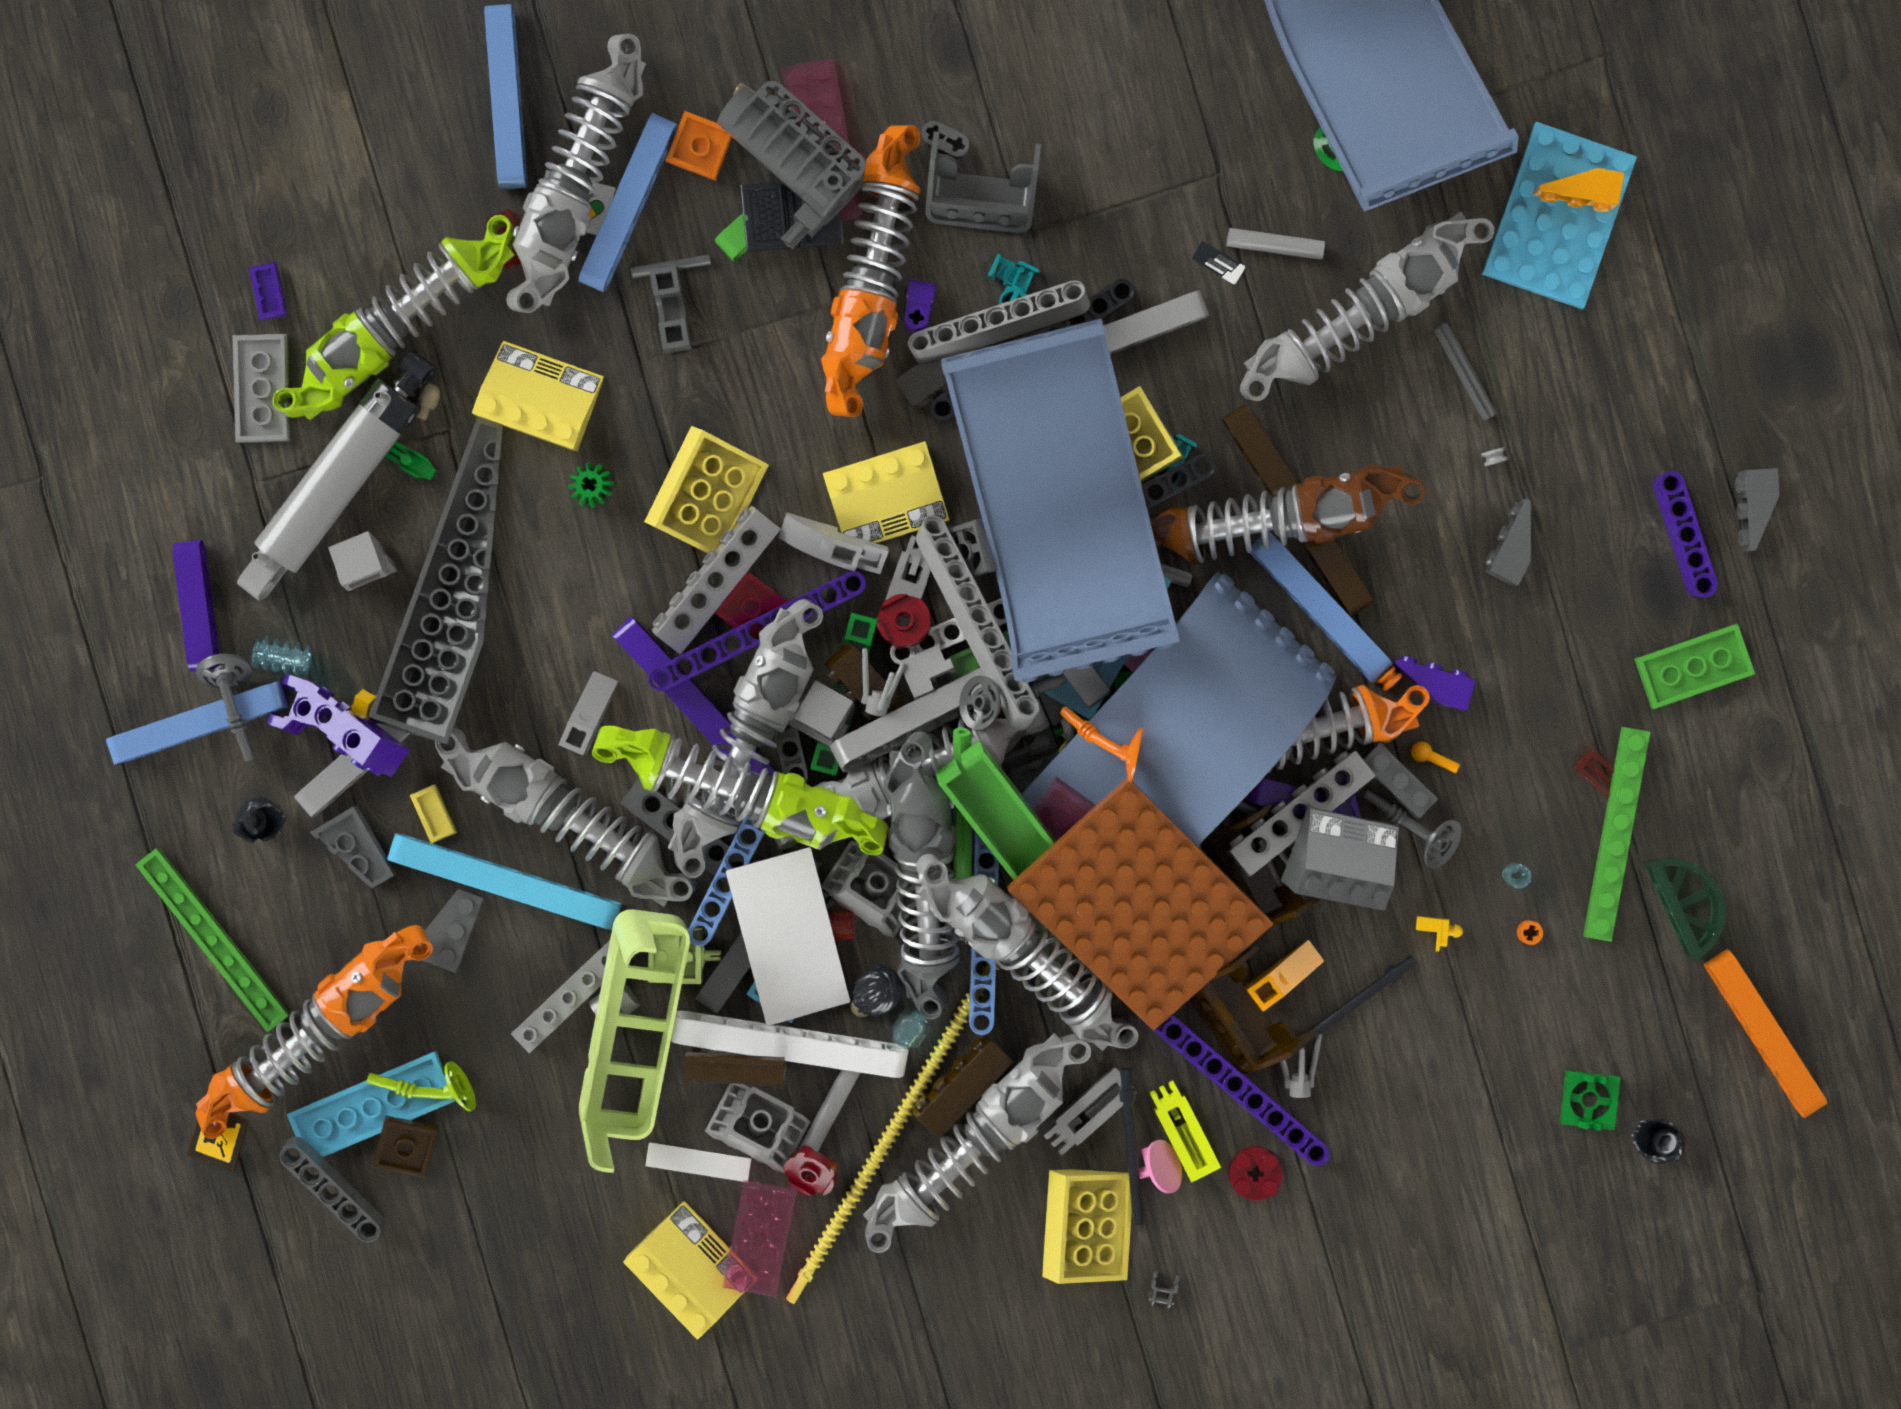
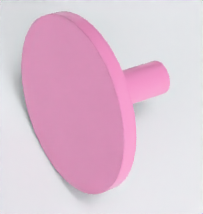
M1156 1140L1149 1147L1141 1149L1145 1167L1139 1168L1140 1179L1151 1177L1155 1186L1164 1193L1177 1191L1182 1182V1167L1174 1148L1164 1140Z

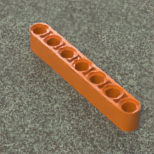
M1726 949L1705 962L1704 967L1797 1112L1803 1118H1806L1827 1104L1825 1096L1734 955Z

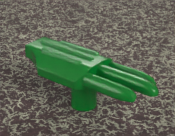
M397 441L394 445L406 452V454H403L394 447H391L389 451L401 457V460L390 453L385 455L397 463L402 470L415 478H424L431 481L437 472V469L433 467L428 458L413 449H408Z

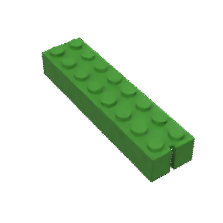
M978 741L960 754L961 760L959 762L954 758L935 772L937 781L1011 878L1015 880L1057 840L982 742Z

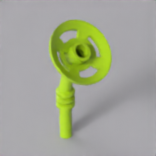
M452 1061L445 1064V1080L447 1084L443 1088L419 1087L415 1083L410 1085L409 1081L404 1083L403 1079L397 1081L373 1073H369L367 1083L395 1091L396 1095L402 1093V1097L407 1095L409 1099L412 1097L449 1098L450 1100L455 1099L467 1111H472L476 1107L474 1091L467 1076ZM463 1099L466 1100V1105L462 1102Z

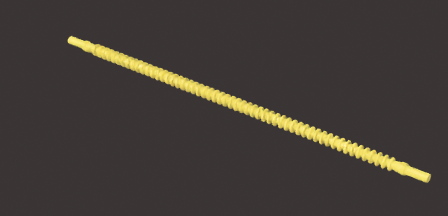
M985 961L987 963L986 967H981L983 972L978 973V975L984 976L989 973L990 964ZM996 962V970L1000 969L998 962ZM986 988L976 990L974 995L976 1001L980 1002L978 998L984 996L982 992L984 989L987 990ZM969 993L965 994L967 999L961 1001L963 1005L957 1007L959 1012L953 1014L955 1016L954 1020L950 1019L951 1025L945 1027L947 1032L942 1033V1040L938 1039L939 1045L934 1046L935 1052H930L931 1058L926 1059L927 1065L922 1066L923 1072H918L919 1078L914 1079L915 1085L910 1086V1093L906 1092L907 1098L902 1099L903 1105H898L899 1111L894 1112L895 1118L890 1119L891 1125H886L887 1131L882 1132L883 1138L878 1139L879 1145H874L875 1151L870 1152L871 1158H866L867 1164L862 1165L863 1171L858 1172L859 1178H854L855 1184L850 1185L851 1191L846 1192L847 1198H842L843 1204L838 1205L839 1211H834L835 1217L830 1218L831 1224L826 1225L827 1231H822L823 1237L818 1238L819 1244L814 1245L815 1251H810L811 1257L806 1258L807 1264L798 1272L799 1277L786 1297L789 1302L795 1304L807 1282H811L815 1269L820 1268L819 1262L824 1261L823 1255H828L827 1249L832 1248V1241H836L835 1235H840L839 1229L844 1228V1221H848L847 1215H852L851 1209L856 1208L855 1202H860L859 1196L864 1195L863 1189L868 1188L867 1182H872L871 1176L876 1175L875 1169L880 1168L879 1162H884L883 1156L888 1155L887 1149L892 1148L891 1143L896 1142L895 1136L900 1135L899 1129H904L903 1123L908 1122V1115H912L911 1109H914L919 1096L924 1095L923 1089H928L927 1083L932 1082L931 1076H936L934 1071L940 1069L939 1063L944 1062L943 1056H948L946 1051L952 1049L951 1043L956 1042L955 1036H960L958 1031L960 1029L963 1030V1023L968 1022L966 1018L969 1016Z

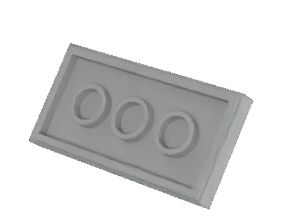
M233 335L235 442L291 441L290 417L276 409L273 404V396L277 390L290 388L288 335ZM290 399L287 400L285 408L290 406Z

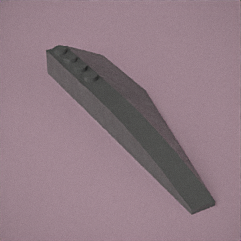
M477 416L368 720L444 744L448 743L484 640L503 425Z

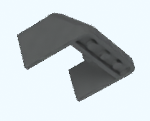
M934 132L925 210L928 220L936 224L1012 233L1028 231L1032 225L1041 144H1036L1033 165H1016L1011 170L1010 179L957 173L958 164L953 157L937 154L939 132Z

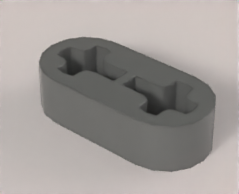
M929 121L923 126L922 140L927 146L932 148L933 142L929 139L927 131H933L934 128H937L939 135L944 137V140L939 139V152L949 155L954 159H961L967 155L969 140L964 134L937 121ZM959 139L962 141L964 150L958 149L957 152H954L953 145L947 143V140L956 143Z

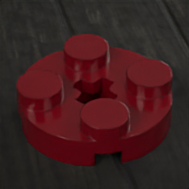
M897 594L887 599L880 608L877 626L883 639L893 645V647L897 649L914 647L929 635L931 631V615L928 607L921 599L908 596V594ZM901 615H904L906 618L911 617L907 627L897 625L900 622L899 617Z
M801 1146L799 1150L789 1155L783 1171L784 1174L787 1171L789 1176L788 1182L797 1191L808 1196H814L815 1193L823 1192V1196L832 1190L837 1180L836 1171L838 1165L834 1160L828 1159L823 1154L814 1151L811 1147Z
M1248 1146L1240 1150L1241 1152L1230 1161L1228 1168L1230 1183L1237 1194L1252 1201L1264 1200L1275 1195L1281 1185L1283 1176L1281 1164L1276 1156L1261 1146ZM1254 1166H1258L1259 1171L1263 1172L1262 1176L1258 1177V1180H1253L1252 1176H1248V1172L1253 1171Z

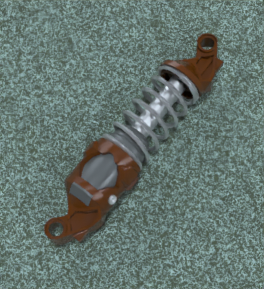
M1368 464L1358 472L1344 473L1329 478H1324L1322 475L1305 478L1303 483L1294 485L1292 491L1281 487L1278 496L1273 498L1269 492L1263 491L1260 498V511L1252 496L1246 494L1243 500V514H1241L1235 500L1228 498L1225 505V518L1218 504L1213 501L1209 504L1207 519L1202 509L1197 505L1183 508L1170 505L1161 510L1157 515L1149 516L1156 548L1163 545L1175 551L1191 565L1203 563L1205 543H1209L1212 559L1216 560L1215 541L1226 539L1229 555L1233 557L1235 553L1232 538L1243 536L1246 550L1250 553L1252 551L1250 534L1261 533L1264 548L1268 550L1270 546L1267 531L1274 530L1275 535L1280 537L1281 544L1284 546L1287 544L1286 538L1288 537L1299 538V541L1302 543L1303 541H1315L1319 544L1334 541L1335 537L1339 535L1369 530L1373 527L1382 509L1390 499L1396 498L1409 505L1419 504L1425 497V484L1419 477L1404 473L1402 465L1385 468L1380 465ZM1409 485H1416L1421 491L1416 496H1409L1406 494L1405 489ZM1266 497L1269 502V509H1265ZM1248 500L1254 512L1248 513ZM1231 504L1237 516L1230 517ZM1213 507L1219 517L1217 520H1213ZM1196 511L1198 512L1202 523H1199Z

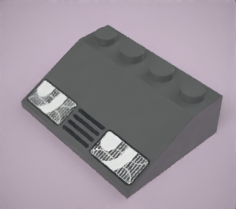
M1308 807L1281 881L1296 894L1385 911L1394 887L1399 827L1389 823Z

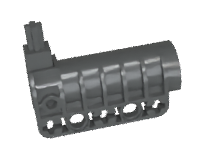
M768 81L755 94L746 86L742 87L731 98L719 115L717 124L802 199V207L794 214L795 224L781 238L785 245L792 250L807 233L813 237L823 225L828 224L861 190L866 168L865 159L779 82ZM769 89L770 91H774L775 89H777V96H768L767 90ZM791 106L797 107V108L800 110L801 113L799 114V113H798L793 107H791ZM832 142L838 143L841 147V150L838 147H836Z

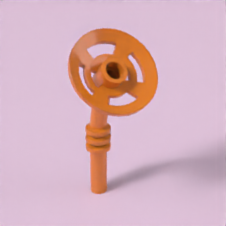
M1064 707L1060 712L1061 716L1077 729L1078 734L1089 743L1097 744L1126 762L1128 780L1133 782L1144 728H1139L1129 745L1123 744V746H1120L1101 735L1099 729L1089 721L1081 719L1069 707Z

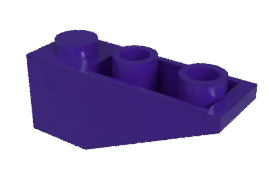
M1402 656L1401 660L1393 659V665L1414 685L1427 689L1430 699L1436 704L1461 711L1468 710L1475 684L1474 679L1468 678L1469 673L1453 669V673L1442 671L1443 666L1429 662L1427 667L1418 665V659L1408 656Z

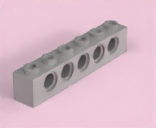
M753 506L749 509L745 508L736 519L738 523L732 530L728 529L722 535L719 547L715 551L711 550L703 560V567L699 572L695 571L686 581L687 587L682 593L678 592L674 595L669 603L671 607L665 614L661 613L653 622L654 628L651 631L680 655L781 530ZM747 530H752V540L743 543L742 534ZM730 551H735L737 554L735 561L729 564L725 563L726 554ZM719 572V581L715 584H709V575ZM697 593H702L703 601L698 605H692V597ZM680 614H685L687 616L686 622L681 626H676L674 623L675 618Z
M1346 751L1341 753L1333 760L1336 765L1328 771L1325 767L1312 777L1315 781L1308 787L1305 784L1301 785L1292 793L1294 798L1287 804L1281 801L1271 810L1273 813L1271 817L1266 821L1263 817L1250 826L1252 829L1251 833L1246 837L1240 834L1229 843L1232 848L1227 851V854L1246 877L1252 876L1296 840L1303 819H1297L1294 816L1293 808L1295 805H1301L1305 809V814L1308 807L1333 811L1376 776L1356 751L1349 754ZM1338 771L1346 775L1347 781L1344 786L1338 785L1335 781V774ZM1316 788H1321L1326 793V799L1323 803L1316 801L1314 798ZM1275 821H1279L1284 825L1285 830L1282 836H1277L1272 831V825ZM1254 838L1261 839L1264 844V848L1260 853L1254 852L1251 848V842Z
M610 940L511 1033L528 1053L532 1052L602 985Z

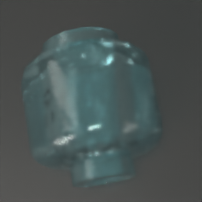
M917 1008L913 1011L903 1010L891 1027L893 1041L907 1050L918 1048L931 1029L927 1018L922 1016Z

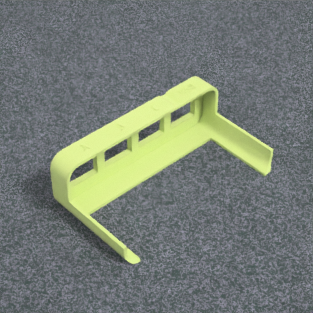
M634 909L625 910L615 918L588 1054L589 1064L585 1071L579 1102V1116L588 1162L591 1167L602 1172L614 1173L608 1137L640 1140L647 1137L654 1127L690 944V936L684 921L675 915ZM651 931L682 935L675 971L631 966L629 963L631 958L639 952L656 953L657 948ZM626 978L672 984L666 1019L619 1013ZM617 1026L663 1032L656 1067L610 1061ZM608 1074L643 1078L637 1113L601 1109Z

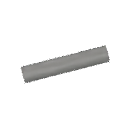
M1229 228L1226 246L1322 260L1325 241Z
M841 1069L798 1149L801 1146H809L818 1152L860 1072Z

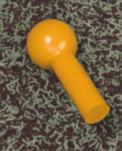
M1416 742L1411 748V756L1417 762L1430 761L1455 774L1460 767L1459 763L1433 752L1427 742Z

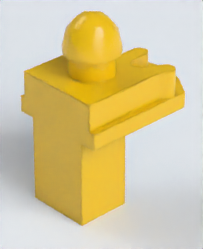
M362 689L355 696L351 712L368 719L376 695Z
M1417 916L1416 930L1437 932L1436 952H1440V946L1447 947L1448 936L1458 938L1463 934V929L1459 925H1449V919Z

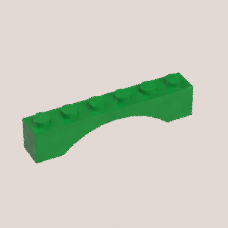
M851 613L843 645L847 642L850 643L861 655L862 650L866 648L869 657L877 619ZM834 683L832 690L845 696L844 692L847 689L841 683L838 685ZM851 718L850 722H849L848 725H847V726H849V730H850L852 718ZM817 741L810 769L837 776L840 766L831 749Z

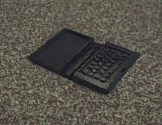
M781 182L740 185L747 251L791 249L785 245L781 238L795 224L794 214L802 207V199L787 185L781 184ZM840 212L828 224L823 225L813 237L807 233L793 249L843 245Z

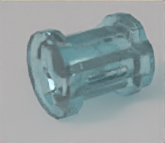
M1510 863L1503 869L1502 878L1509 886L1524 888L1531 881V872L1524 865ZM1517 871L1522 873L1521 878H1512V873H1517Z

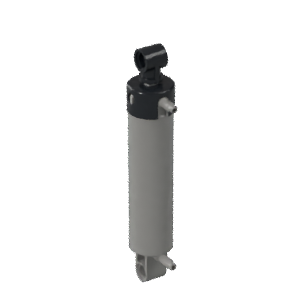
M412 351L403 359L399 366L400 376L392 380L395 387H392L380 378L373 382L358 402V406L255 540L254 544L260 550L252 554V561L240 575L237 584L258 601H261L268 596L287 570L297 573L391 447L405 433L420 413L421 409L407 397L411 396L414 398L418 387L424 388L431 382L437 372L435 365L416 351Z

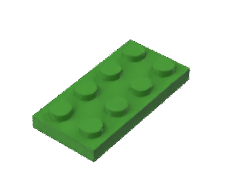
M1738 624L1724 627L1634 659L1651 709L1668 705L1755 674Z

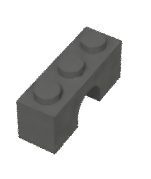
M677 266L650 269L653 295L659 314L660 323L658 324L663 350L667 354L692 349L680 273Z
M1374 743L1361 757L1376 775L1374 779L1382 783L1413 817L1420 818L1438 800L1381 743Z

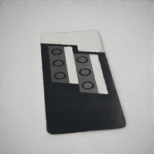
M1203 241L1192 256V260L1232 284H1236L1245 269L1244 265Z

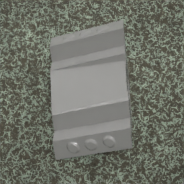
M850 841L821 885L822 889H825L828 892V896H832L840 907L851 911L869 926L878 928L885 936L894 938L902 927L898 920L902 909L897 904V901L902 893L896 887L897 880L900 878L895 871L897 863L882 853L879 855L866 854L860 850L857 842ZM904 879L901 886L906 890L914 885ZM907 896L903 897L905 907L916 902V899ZM907 912L904 914V920H905V921H906V919L908 918V916L910 915V914L907 913Z
M730 1083L705 1132L712 1138L723 1141L729 1147L738 1149L751 1156L757 1162L767 1164L773 1170L784 1173V1165L789 1155L796 1151L810 1121L802 1114L794 1111L792 1106L755 1087L750 1088L744 1084Z

